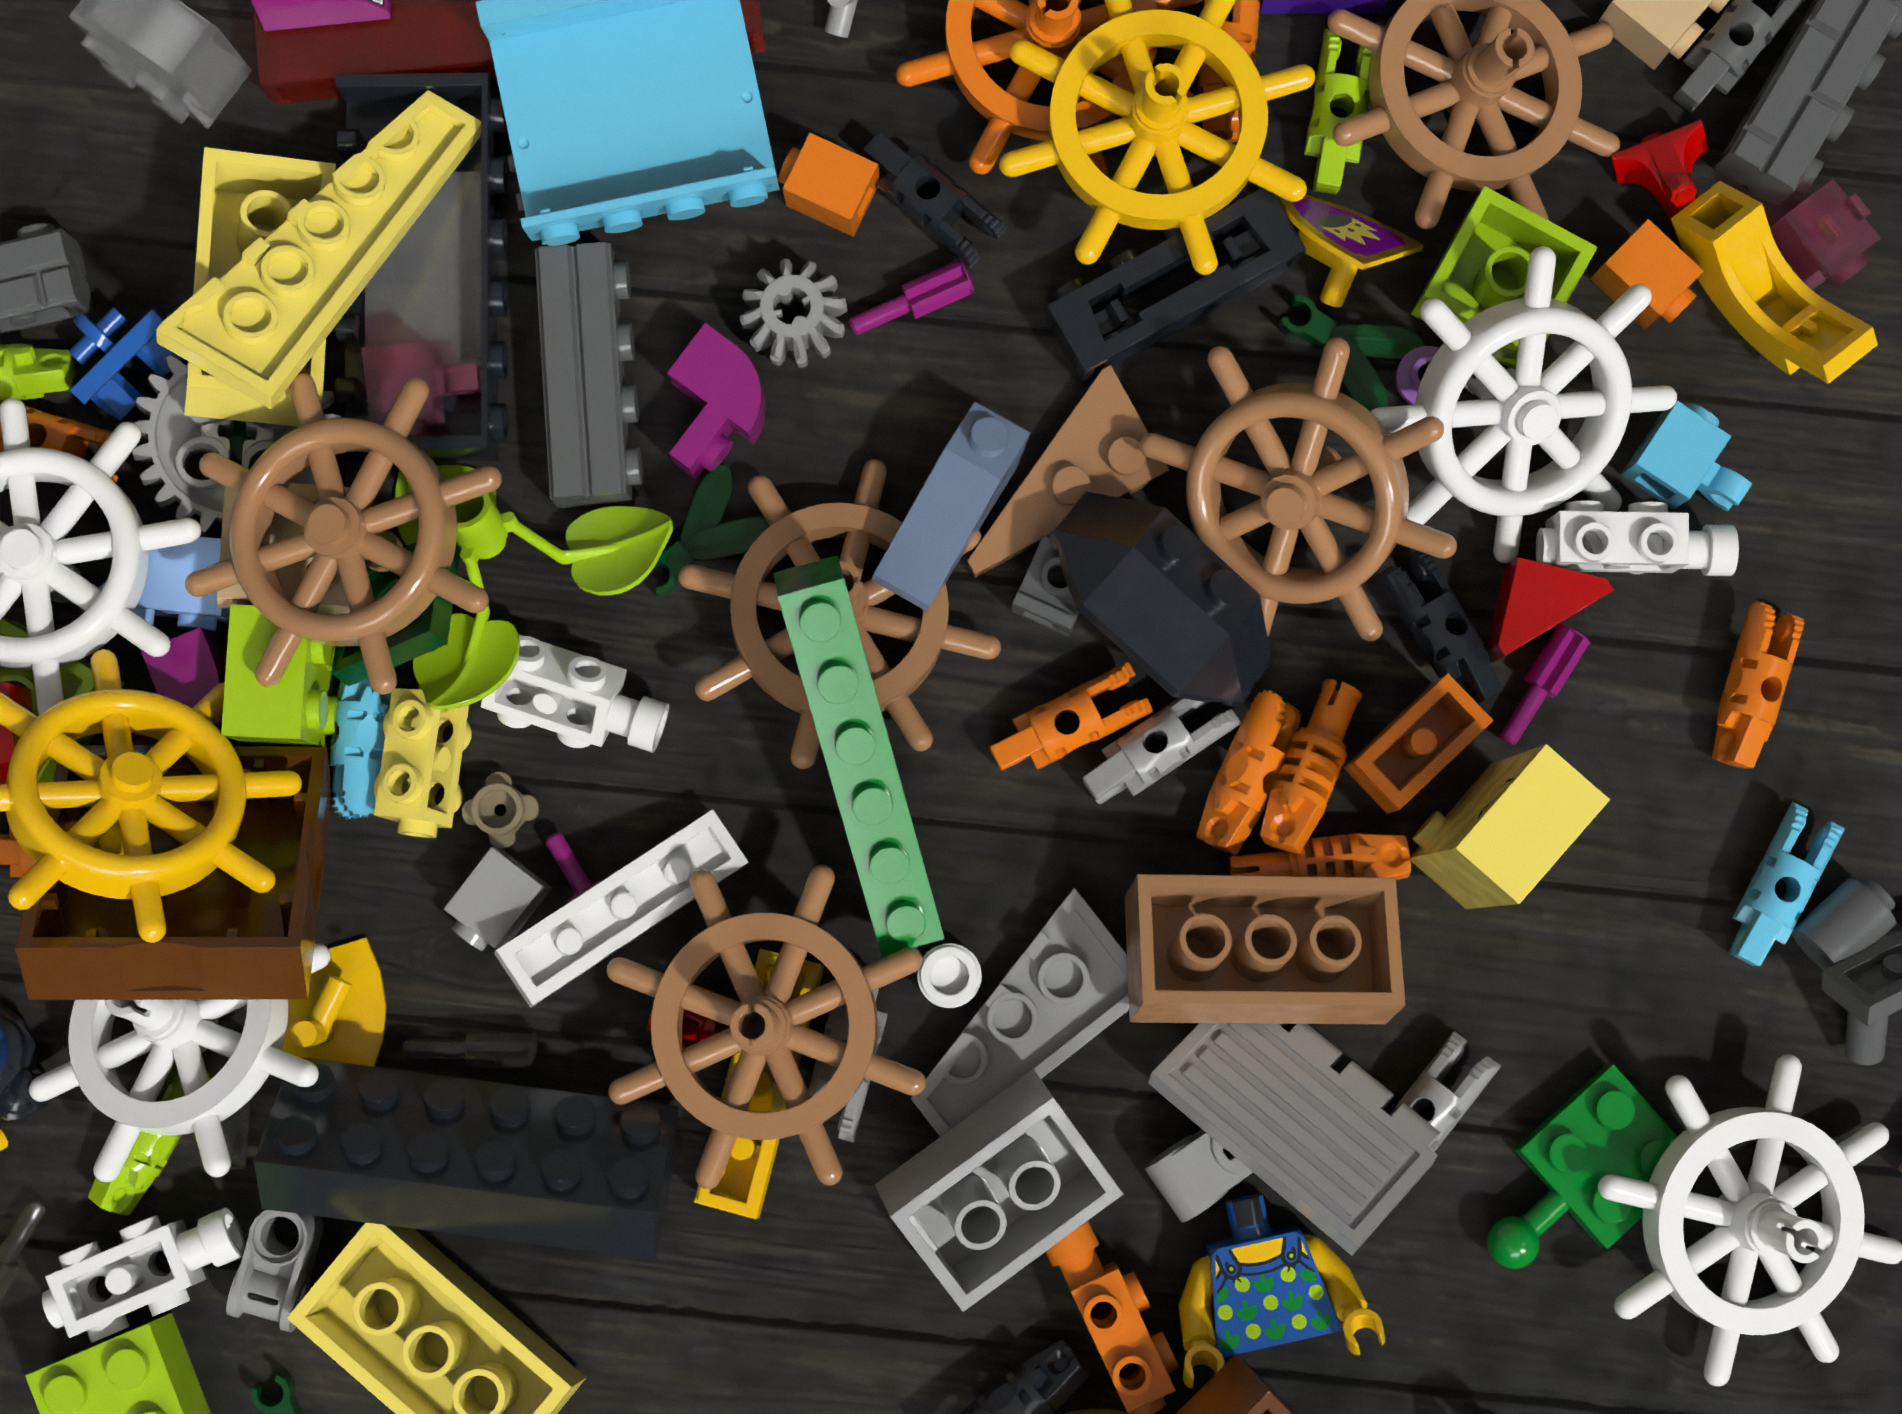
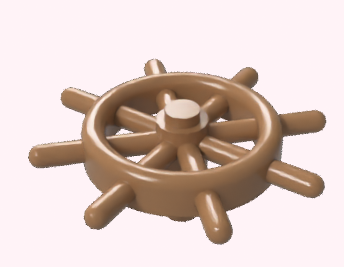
M1406 0L1384 27L1344 9L1334 10L1328 16L1327 25L1330 31L1373 51L1368 74L1372 110L1338 123L1333 129V140L1336 144L1344 147L1382 133L1397 155L1412 169L1427 178L1414 218L1416 224L1422 229H1431L1437 225L1451 188L1474 192L1481 191L1484 186L1492 190L1507 187L1514 202L1549 220L1530 175L1552 159L1566 141L1572 142L1602 157H1611L1610 155L1617 153L1620 148L1619 138L1614 133L1578 117L1582 100V76L1578 57L1610 44L1614 33L1611 26L1605 22L1596 23L1568 34L1560 20L1541 0ZM1456 11H1468L1486 15L1475 47H1472ZM1431 17L1448 57L1410 40L1420 23ZM1404 66L1439 81L1440 84L1408 96ZM1541 72L1544 83L1545 102L1512 87L1517 80ZM1446 108L1451 114L1440 140L1424 125L1420 118ZM1501 110L1539 127L1535 136L1526 147L1518 150ZM1475 119H1477L1493 156H1477L1464 152Z
M1332 338L1326 342L1314 384L1282 383L1263 387L1255 391L1252 390L1232 352L1223 346L1214 347L1208 354V365L1231 406L1211 423L1196 447L1157 433L1146 434L1140 441V450L1144 456L1188 471L1186 501L1189 518L1194 530L1192 532L1259 593L1267 637L1270 634L1278 602L1310 604L1338 597L1359 636L1366 641H1375L1381 636L1383 626L1361 584L1367 581L1380 568L1396 544L1442 559L1451 557L1457 550V542L1449 533L1406 519L1409 506V483L1402 458L1442 438L1444 434L1443 422L1437 417L1429 416L1390 434L1367 408L1354 399L1340 393L1339 389L1350 354V347L1347 341L1342 338ZM1280 417L1304 419L1292 459L1289 457L1269 419ZM1328 429L1342 437L1355 452L1341 458L1336 450L1329 446H1323ZM1242 430H1245L1267 471L1225 457L1231 443ZM1369 474L1375 495V508L1335 495L1333 491ZM1221 483L1255 494L1261 498L1227 514L1221 494ZM1324 519L1368 533L1369 536L1365 544L1357 552L1346 558ZM1271 522L1274 527L1266 555L1263 556L1249 546L1241 535ZM1299 529L1321 568L1289 567Z
M302 372L296 376L289 386L299 428L289 432L272 444L250 469L215 452L204 454L200 459V471L206 477L237 492L230 520L229 542L231 558L190 573L185 580V588L192 596L201 597L240 583L251 603L262 615L278 626L255 670L256 680L262 686L271 687L277 685L302 638L331 646L360 645L371 687L378 694H389L397 685V677L386 637L395 634L414 621L436 596L471 613L482 612L488 607L489 598L484 589L449 571L457 541L455 505L495 491L502 483V475L494 466H483L445 480L440 469L425 451L407 439L429 395V387L424 379L413 377L404 383L383 425L375 422L354 418L325 419L315 381L312 376ZM368 452L346 494L335 454ZM394 463L408 480L413 492L371 507ZM309 466L311 467L320 500L317 503L287 489L292 481ZM275 512L303 526L304 532L270 544V530ZM418 519V536L414 552L412 553L403 548L400 539L392 532L385 530ZM314 556L292 598L281 585L275 570ZM366 566L378 572L391 571L400 576L397 583L377 601H375ZM339 569L350 612L338 615L317 614L316 611Z
M871 459L864 464L854 504H820L793 513L790 512L770 479L763 475L754 476L748 483V491L770 527L750 546L736 574L695 564L683 566L678 573L679 583L687 589L731 599L732 633L739 656L701 677L695 684L696 695L701 700L711 701L748 679L753 678L776 701L801 713L790 755L792 764L799 769H807L814 764L820 741L801 677L789 671L779 662L794 653L787 628L764 641L757 621V605L782 611L775 583L766 582L765 580L775 565L787 554L796 567L821 560L810 542L825 538H845L839 561L881 712L885 710L889 712L909 746L916 751L921 752L929 749L933 743V736L908 696L927 678L935 666L941 649L981 659L996 658L1001 651L1000 641L995 636L947 624L949 602L946 583L928 612L921 608L922 618L874 607L895 593L872 581V579L865 583L860 582L869 544L875 545L886 552L903 523L895 517L878 510L887 476L886 465L878 459ZM979 530L964 554L980 543L981 533ZM868 632L914 642V645L906 657L891 670Z
M817 865L809 873L793 917L777 913H753L732 917L713 874L706 869L696 870L692 873L689 884L708 928L695 936L679 951L665 973L623 957L613 958L607 965L606 971L610 980L655 998L651 1015V1038L656 1060L613 1081L609 1086V1097L612 1102L623 1105L667 1085L677 1101L689 1113L711 1127V1133L695 1173L696 1182L704 1189H712L719 1184L737 1137L751 1140H771L797 1134L801 1139L819 1181L824 1185H835L842 1178L843 1171L823 1123L837 1114L851 1100L865 1079L912 1096L919 1095L925 1089L926 1079L922 1072L875 1054L878 1037V1016L873 991L919 970L922 965V955L917 949L907 947L861 967L857 959L843 943L832 934L818 927L835 880L833 870L827 865ZM764 940L780 941L783 944L764 991L744 944ZM807 952H809L830 970L835 980L789 1000ZM718 956H721L740 1002L694 985L702 971ZM844 1004L847 1006L849 1018L847 1043L800 1025ZM684 1009L730 1026V1028L685 1048L682 1032ZM791 1050L838 1068L829 1082L813 1097L809 1094ZM741 1052L722 1100L703 1084L695 1072ZM766 1061L787 1110L776 1112L748 1110Z

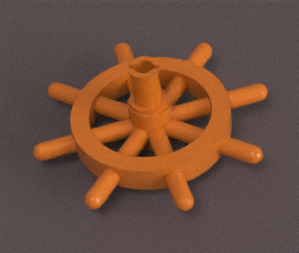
M949 0L945 24L946 50L904 62L896 70V79L904 87H913L953 75L969 103L989 120L969 159V166L973 172L980 175L986 174L993 168L1011 133L1030 139L1050 140V106L1028 103L1041 76L1019 66L1009 86L1004 91L989 77L982 66L1010 58L1009 50L1011 45L1021 39L1027 40L1066 60L1070 52L1086 35L1100 25L1110 21L1105 4L1080 11L1079 7L1083 0H1028L1030 6L1018 0ZM1131 0L1134 12L1153 9L1176 10L1196 4L1202 0ZM975 7L1017 30L973 42L971 20ZM1146 47L1153 65L1157 47ZM1122 55L1112 58L1097 70L1101 74L1113 79L1111 83L1135 94ZM1189 90L1186 93L1188 98L1194 96ZM1079 96L1076 106L1078 131L1113 121L1119 117ZM1102 151L1088 155L1095 166L1108 177V169Z

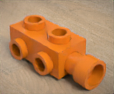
M1087 1221L1048 1249L1046 1255L1052 1267L1059 1265L1127 1413L1154 1414L1167 1405L1164 1396L1176 1391L1168 1373L1178 1369L1179 1366L1163 1332L1161 1331L1150 1337L1141 1318L1140 1312L1151 1308L1136 1274L1133 1271L1122 1276L1115 1262L1102 1266L1094 1249L1099 1245V1242L1089 1221ZM1099 1302L1111 1303V1308L1105 1315L1094 1316L1090 1314L1095 1304ZM1126 1364H1139L1138 1369L1132 1375L1123 1376L1119 1374L1122 1367Z

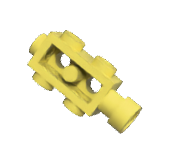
M419 685L418 689L395 688L391 693L390 707L383 721L385 741L381 768L374 782V797L376 800L374 815L398 822L397 833L422 838H436L438 827L452 828L454 813L462 804L463 792L458 781L462 753L470 743L472 731L467 722L469 705L454 709H434L427 705L424 693ZM452 724L453 734L444 743L443 731L448 725ZM441 787H443L444 797L442 801L438 805H436L435 795L437 791Z

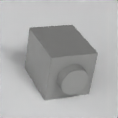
M491 847L444 910L457 919L452 930L466 942L480 951H483L488 944L495 949H499L514 939L552 887L503 849Z

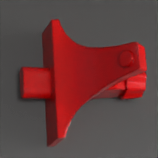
M1701 120L1665 134L1661 132L1653 133L1642 138L1640 144L1610 155L1618 184L1633 183L1649 190L1661 204L1672 223L1671 218L1695 200L1697 188L1691 179L1692 168L1698 157L1708 150V144Z

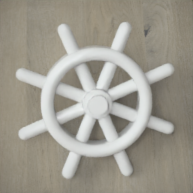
M1546 246L1537 247L1530 254L1524 298L1510 300L1490 307L1475 315L1464 324L1440 299L1429 298L1420 309L1421 317L1444 343L1434 355L1424 373L1415 405L1378 407L1370 411L1389 433H1394L1429 416L1437 417L1443 422L1444 434L1442 438L1418 450L1423 463L1435 479L1409 503L1406 519L1424 525L1454 496L1468 507L1497 516L1493 552L1496 560L1506 564L1513 562L1519 553L1524 515L1548 510L1572 498L1580 491L1591 501L1603 502L1604 511H1618L1622 504L1621 496L1601 474V471L1617 450L1625 433L1630 413L1665 411L1671 409L1677 401V393L1671 386L1632 387L1630 369L1626 357L1614 339L1649 305L1652 298L1650 289L1643 284H1634L1595 321L1578 308L1568 303L1551 299L1556 255L1551 248ZM1557 334L1574 339L1575 342L1542 373L1546 335ZM1519 339L1516 369H1505L1492 354L1503 346ZM1588 364L1590 365L1592 391L1559 393ZM1464 387L1480 398L1479 400L1458 401ZM1586 417L1573 441L1559 428L1561 419ZM1489 425L1456 456L1452 428ZM1539 444L1553 461L1529 474L1532 445ZM1506 445L1502 480L1485 479L1475 476Z
M8 398L0 404V423L4 451L0 452V492L9 489L14 526L9 527L0 521V620L22 593L28 637L0 635V666L33 671L37 710L40 715L48 708L64 700L60 667L81 660L94 653L109 642L117 633L150 656L161 657L168 653L170 649L169 637L134 613L146 583L149 561L148 551L193 543L201 536V527L192 518H181L143 525L131 500L111 479L140 441L141 431L136 424L132 422L119 424L90 462L78 456L56 449L31 447L24 403L16 398ZM35 482H52L70 486L41 523ZM95 500L103 510L111 531L64 539ZM113 557L111 570L102 590L83 578L81 572L72 565ZM51 600L57 603L71 601L85 610V612L70 624L55 631Z
M315 943L311 974L324 968L331 959L330 951L324 944ZM288 999L75 1000L68 1035L70 1061L33 1079L29 1085V1094L35 1101L43 1102L80 1086L88 1100L98 1110L116 1120L93 1168L94 1176L101 1182H111L118 1177L140 1131L156 1135L195 1133L205 1171L212 1177H220L225 1175L231 1167V1159L220 1122L242 1108L261 1088L269 1075L300 1087H310L318 1080L319 1071L311 1061L282 1050L288 1024ZM247 1005L246 1020L242 1034L218 1024V1018ZM115 1016L133 1022L135 1030L111 1041ZM207 1049L229 1057L224 1067L210 1081L202 1057V1053ZM150 1052L129 1093L121 1083L115 1068ZM174 1062H176L184 1096L169 1101L155 1102Z
M1785 1054L1777 1059L1765 1108L1739 1107L1709 1115L1691 1082L1685 1076L1675 1075L1670 1077L1666 1081L1665 1090L1686 1130L1662 1154L1649 1182L1609 1174L1603 1176L1598 1183V1191L1604 1199L1643 1208V1237L1646 1252L1654 1270L1615 1299V1312L1623 1319H1633L1670 1294L1686 1310L1713 1324V1332L1704 1366V1377L1713 1386H1723L1728 1382L1740 1334L1768 1335L1787 1331L1798 1326L1813 1355L1823 1363L1835 1361L1839 1355V1346L1820 1312L1843 1289L1852 1274L1858 1257L1886 1264H1897L1902 1261V1244L1898 1240L1864 1232V1203L1861 1188L1853 1169L1854 1166L1888 1142V1129L1879 1122H1872L1837 1145L1825 1132L1813 1124L1791 1116L1802 1071L1800 1060L1792 1054ZM1757 1139L1748 1182H1746L1728 1148L1744 1141ZM1787 1143L1804 1158L1808 1165L1775 1187L1784 1144ZM1706 1166H1708L1723 1193L1719 1198L1691 1192L1695 1181ZM1820 1191L1822 1222L1798 1217L1793 1208ZM1684 1218L1715 1224L1716 1229L1687 1249L1685 1248L1683 1234ZM1806 1246L1815 1247V1249L1811 1251L1806 1249ZM1731 1252L1720 1298L1710 1291L1697 1275ZM1759 1257L1777 1292L1760 1299L1748 1301ZM1790 1258L1800 1263H1807L1799 1274Z

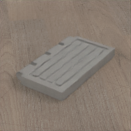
M1199 1023L1153 1070L1148 1084L1352 1256L1432 1166L1438 1155L1430 1147L1441 1132L1405 1103L1392 1116L1388 1115L1383 1109L1391 1101L1394 1094L1354 1061L1350 1062L1340 1074L1337 1073L1333 1067L1339 1061L1343 1052L1309 1024H1296L1290 1032H1287L1283 1028L1284 1024Z

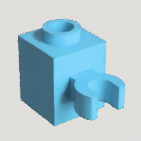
M1679 401L1671 409L1665 410L1660 414L1621 473V476L1663 503H1667L1671 509H1675L1688 501L1697 489L1712 504L1724 511H1729L1733 504L1735 506L1739 505L1752 485L1742 475L1715 462L1731 438V435L1718 428L1719 420L1701 406L1688 403L1685 406Z

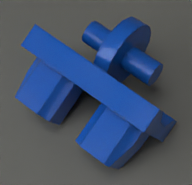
M115 307L110 309L97 323L81 311L73 319V322L85 335L69 350L70 354L81 364H84L99 348L106 355L70 392L83 404L92 400L99 408L119 420L123 419L137 405V397L145 396L119 371L137 355L158 376L164 378L170 372L166 358L171 355L179 361L183 359L157 343L156 329L165 318L155 309H151L117 343L112 336L128 320Z

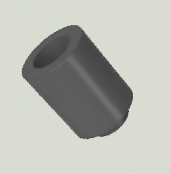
M1847 878L1798 923L1791 934L1803 952L1821 969L1825 970L1877 943L1896 925L1895 917L1891 912L1896 905L1891 896L1873 880L1866 879L1861 883L1856 879Z

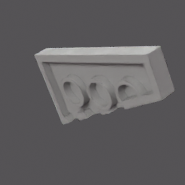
M1075 888L1072 889L927 1076L923 1092L911 1097V1100L940 1137L1032 1069L1035 1070L1040 1079L1045 1077L1129 1010L1127 954Z

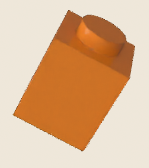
M809 133L801 150L793 147L788 153L781 168L778 181L784 184L782 189L787 207L854 237L878 188L877 184L880 181L877 163Z
M1647 219L1590 280L1613 302L1634 284L1646 285L1652 294L1651 302L1634 319L1645 330L1660 316L1670 324L1697 296L1688 287L1704 271L1657 226Z

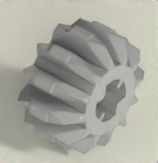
M784 258L780 261L781 277L775 279L765 269H760L757 272L758 281L764 291L753 288L744 290L742 294L744 303L753 309L740 315V321L743 329L757 330L750 339V345L755 352L764 350L772 345L770 353L771 362L780 366L785 361L788 351H794L797 366L804 368L808 365L806 349L813 347L822 358H826L831 354L830 346L823 335L832 338H842L844 336V324L835 319V317L847 312V304L845 298L832 296L838 287L837 280L833 275L825 276L816 281L817 266L816 263L808 261L803 266L800 275H794L791 261ZM796 303L803 304L807 318L796 316L792 324H786L782 310L792 311Z

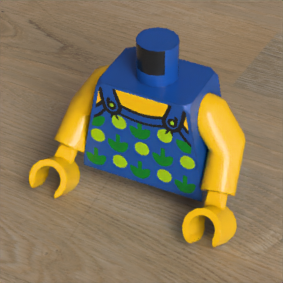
M1261 1193L1225 1201L1233 1237L1206 1244V1256L1200 1258L1192 1265L1179 1303L1183 1346L1187 1351L1183 1370V1381L1187 1387L1193 1388L1194 1373L1192 1368L1196 1365H1207L1216 1374L1224 1366L1223 1357L1341 1331L1339 1320L1344 1322L1345 1341L1348 1350L1352 1354L1360 1355L1358 1343L1353 1335L1361 1328H1370L1375 1331L1380 1344L1384 1345L1385 1334L1381 1318L1374 1311L1367 1309V1302L1350 1268L1319 1236L1302 1234L1301 1230L1294 1224L1270 1228L1264 1197Z

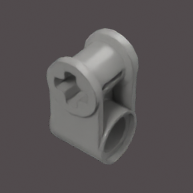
M1203 1129L1178 1141L1144 1167L1180 1222H1186L1209 1208L1222 1198L1230 1188L1253 1173L1230 1152L1226 1154L1223 1151L1224 1147Z
M265 1210L255 1218L250 1227L241 1264L229 1291L226 1306L227 1315L239 1318L243 1313L279 1322L280 1330L286 1332L294 1331L296 1326L287 1317L310 1290V1276L323 1235L324 1223L322 1217ZM278 1216L292 1220L297 1226L299 1241L296 1247H287L277 1239L274 1228Z

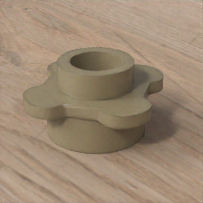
M503 772L490 774L486 778V786L477 792L474 799L466 801L462 808L464 821L469 825H477L482 831L486 832L489 835L491 845L497 848L512 846L516 840L515 833L525 821L534 820L539 813L537 799L531 795L521 794L512 786L511 777ZM499 804H503L506 807V813L503 816H497L495 813V808Z

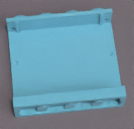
M481 0L476 2L480 27L488 38L525 211L526 218H521V224L531 241L542 240V245L547 244L548 246L564 245L580 239L579 231L604 226L606 233L627 232L643 225L642 218L667 213L669 220L689 219L705 213L704 205L729 200L732 207L752 206L764 202L768 198L767 192L780 190L740 0Z

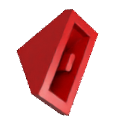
M1519 557L1505 566L1486 648L1491 662L1493 663L1612 592L1614 589L1608 579Z

